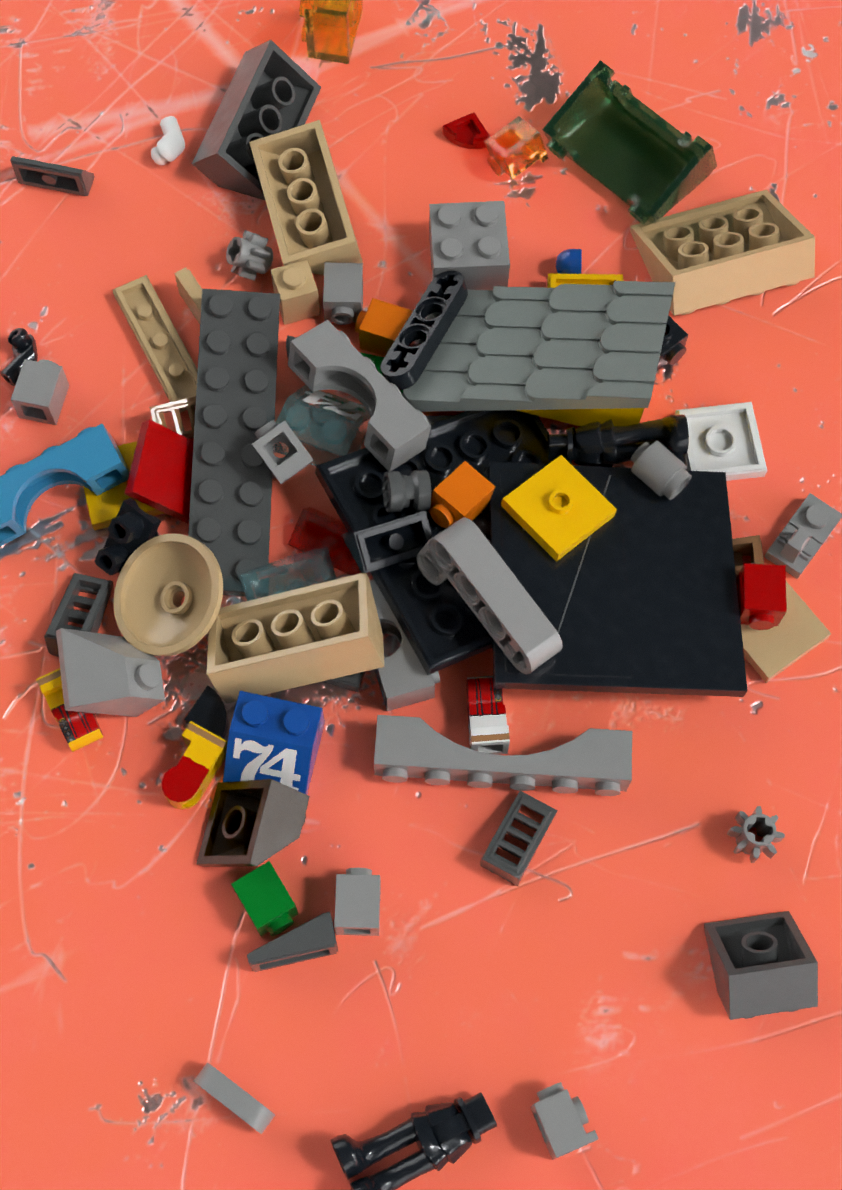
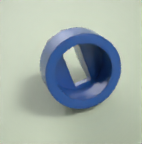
M563 250L556 259L557 272L560 274H581L582 250Z

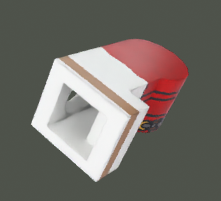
M493 675L467 677L466 692L470 749L497 755L508 754L510 736L506 708L503 704V690L493 688Z

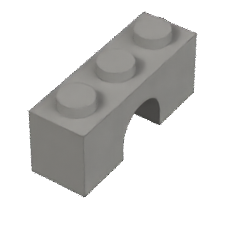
M371 580L370 585L382 632L392 635L400 643L399 649L394 654L384 658V667L375 669L386 710L391 711L435 698V684L440 683L439 671L427 675L375 580Z

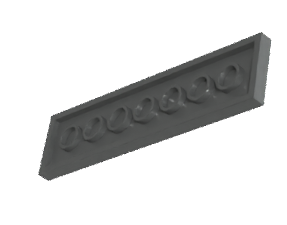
M202 288L188 536L205 544L216 557L222 572L223 595L266 597L268 588L272 472L255 450L252 443L258 440L254 434L257 430L274 419L275 421L280 294Z

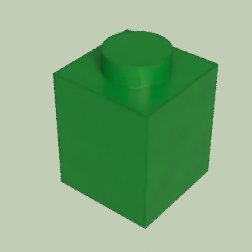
M270 861L231 883L260 936L268 932L271 936H275L293 925L294 921L292 918L298 915L296 905Z

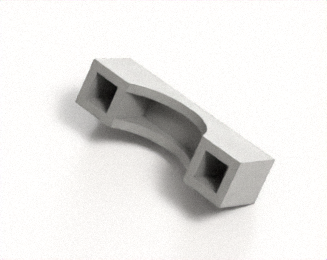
M326 320L291 341L288 366L312 392L319 390L342 391L354 396L366 407L371 419L368 422L364 446L388 471L394 470L426 449L431 425L426 416L420 410H416L402 396L401 391L395 384L389 383L377 371L371 359L364 357L351 344L348 336L343 331H338L329 320Z

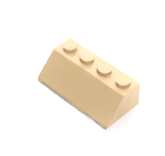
M320 120L249 142L283 265L308 260L313 274L324 275L325 262L363 263Z
M359 573L221 607L208 633L206 674L226 704L236 702L239 691L266 695L384 667L383 632L367 573Z

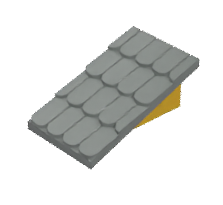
M614 281L613 285L561 284L555 288L493 286V290H468L466 301L420 378L413 386L404 389L402 396L416 410L421 412L516 410L577 426L597 421L602 424L612 419L614 426L640 423L644 408H648L652 397L675 282ZM432 313L427 316V319L436 318L442 313ZM420 339L418 345L424 343L425 339Z

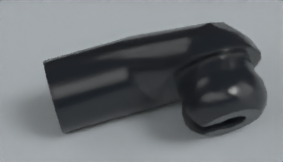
M16 328L9 334L8 342L13 345L14 359L0 372L1 376L12 386L16 385L24 359L38 360L36 340L24 328Z

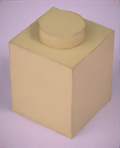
M308 260L270 269L273 292L280 294L279 311L284 325L320 315L318 289Z

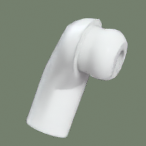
M168 116L161 120L160 126L164 136L157 142V146L151 149V158L160 166L167 164L168 161H174L185 150V140L178 121L174 116Z

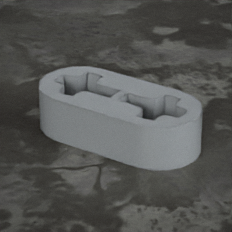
M208 1062L193 1081L260 1134L264 1132L275 1116L273 1112Z

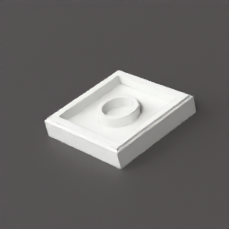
M752 402L675 411L674 415H685L688 422L689 445L687 454H683L687 471L726 472V481L765 477L767 466Z

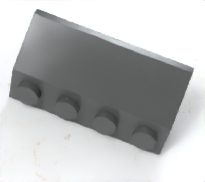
M272 40L246 51L194 157L192 165L218 187L265 200L249 142L304 125L321 86Z

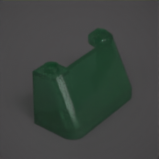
M600 60L542 129L549 140L546 147L561 160L567 156L629 205L628 212L641 224L644 225L647 221L655 224L705 181L716 169L717 162L713 146L699 135L693 141L692 135L687 131L684 134L634 97L627 85L622 86L616 80L612 82L611 78L615 74L614 70Z

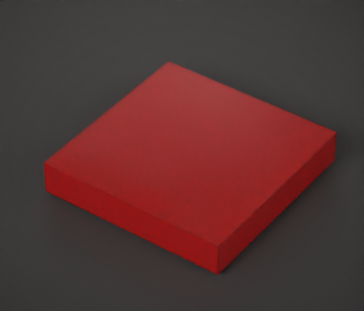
M151 419L142 422L125 495L189 524L194 441Z

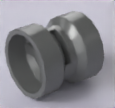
M414 470L409 476L402 475L398 471L385 472L383 477V501L386 512H401L403 508H408L409 506L415 512L428 511L431 506V481L428 471Z

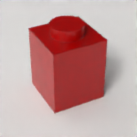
M744 563L736 579L741 624L749 625L750 628L755 630H768L778 626L787 612L786 565Z

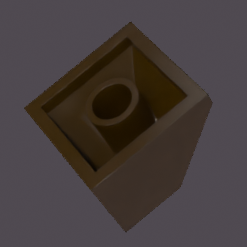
M273 779L219 782L196 864L202 867H249L260 865L300 838L310 796Z

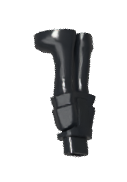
M670 415L662 419L629 426H614L612 419L602 424L597 421L580 426L577 429L575 427L568 428L565 434L548 435L547 458L548 461L555 460L562 455L570 464H572L573 460L574 463L580 466L613 467L614 464L631 461L632 455L643 443L648 442L651 445L655 441H659L684 463L683 454H687L689 445L687 418L685 415Z
M480 1092L464 1101L461 1097H458L454 1100V1103L445 1102L427 1105L425 1111L411 1113L410 1119L371 1139L356 1141L347 1134H343L330 1139L347 1180L362 1173L380 1160L416 1142L420 1149L419 1151L381 1171L350 1183L351 1190H396L434 1169L440 1171L448 1162L454 1164L471 1147L472 1143L477 1144L481 1142L480 1135L497 1127V1123L483 1094Z

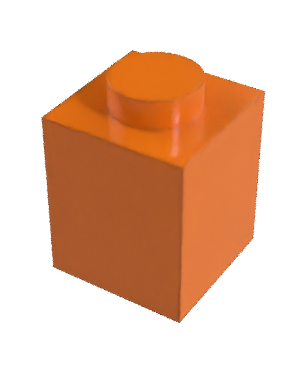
M372 298L367 311L361 310L355 325V332L359 333L360 349L385 357L413 311Z
M464 461L433 490L431 506L428 512L431 514L432 519L443 528L449 527L463 517L473 521L488 506L496 486Z

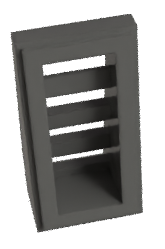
M78 573L73 574L44 636L48 652L51 655L59 657L56 631L60 628L98 633L113 589V581ZM80 591L97 596L95 599L78 596ZM74 607L83 608L90 611L89 613L75 610ZM69 622H72V623H76V624H81V625H83V627L81 628V627H76V626L68 625V623H69Z
M519 791L481 858L480 866L518 886L558 810ZM522 805L544 816L541 824L521 814L519 810ZM514 820L536 831L534 836L531 837L511 826ZM506 834L527 844L526 851L504 840ZM501 848L520 858L521 860L518 865L496 854L498 849Z
M330 911L313 918L247 954L248 963L252 971L259 972L337 954L339 951Z

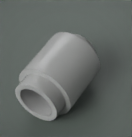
M655 441L651 445L648 442L643 443L631 457V461L634 463L631 472L657 495H665L669 500L675 498L686 487L692 477L686 471L687 466L659 441Z

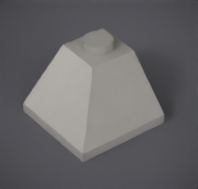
M64 628L56 631L65 711L138 717L165 701L160 661L153 655L136 649L123 636Z

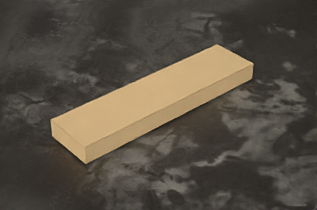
M147 275L112 289L120 309L168 400L173 402L196 397L198 369ZM187 408L180 409L179 412H184L187 410Z

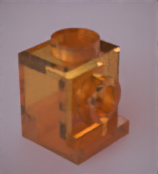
M520 116L485 141L490 155L487 158L488 164L498 176L506 173L514 179L536 161L540 160L544 163L549 159L540 132Z

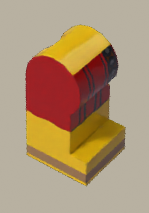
M60 668L36 679L72 752L104 738L94 713L65 711Z
M192 721L189 722L182 734L183 740L188 746L177 766L170 768L164 774L161 781L162 791L168 802L174 808L181 810L189 809L200 801L226 758L228 743L227 740Z

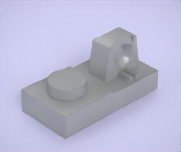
M809 493L767 550L764 557L775 565H786V572L798 579L840 522L842 513Z

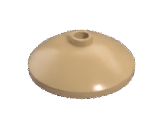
M168 533L159 535L138 547L122 567L114 590V615L118 628L126 641L144 653L160 657L180 654L201 641L214 624L222 603L223 578L219 563L205 544L184 534ZM185 596L184 602L181 605V600Z

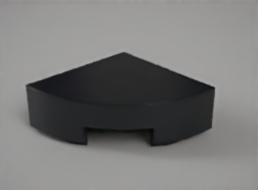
M207 685L184 720L186 724L192 721L224 739L227 732L226 709L217 692Z

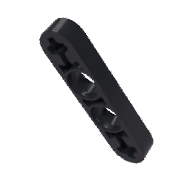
M445 271L435 276L384 357L380 366L383 377L389 383L395 384L399 390L407 389L418 381L466 301L468 290L464 277L460 272ZM432 313H442L440 316L436 318L425 319L428 315ZM425 339L424 343L418 346H408L415 340Z

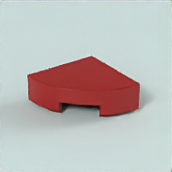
M475 112L443 125V135L459 147L483 149L491 146L492 138Z

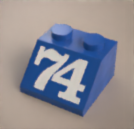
M239 691L229 729L223 782L273 779L307 795L325 725L323 708Z

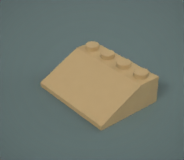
M767 189L630 226V233L652 282H675L670 311L674 316L690 314L697 309L712 305H723L730 302V300L748 295H760L766 290L796 285L800 281L815 277L816 237Z

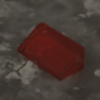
M303 508L287 545L348 575L362 573L345 544L342 534L347 533V530L342 521L315 508Z

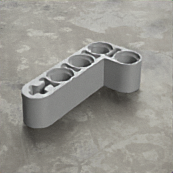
M465 517L459 519L429 539L417 554V564L424 577L434 585H440L448 579L510 662L521 673L530 674L562 650V640L557 630L481 530L470 519Z

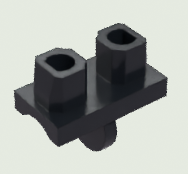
M132 498L123 500L117 517L111 520L108 527V538L103 549L98 551L94 560L95 564L109 575L120 573L127 559L138 547L146 541L159 536L157 529L161 520L142 511L138 507L137 502Z

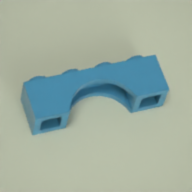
M103 424L82 430L75 438L60 446L47 448L35 459L25 464L15 465L9 468L4 475L0 476V547L26 533L28 513L36 499L45 491L58 485L76 484L88 488L98 496L128 480L130 471L115 440Z

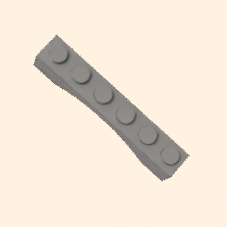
M377 715L374 775L382 776L384 781L393 783L406 782L408 778H423L425 783L431 785H448L450 780L467 781V785L474 788L492 787L493 783L510 784L509 787L518 791L534 790L535 786L552 787V791L563 794L576 793L578 789H593L595 794L600 796L620 795V791L626 792L632 781L633 731L590 728L574 740L551 750L529 755L503 756L479 752L459 745L436 732L420 717Z

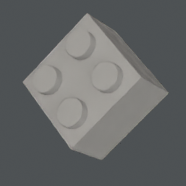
M504 201L429 204L432 280L442 272L457 271L463 275L467 290H493V286L508 287L510 259Z

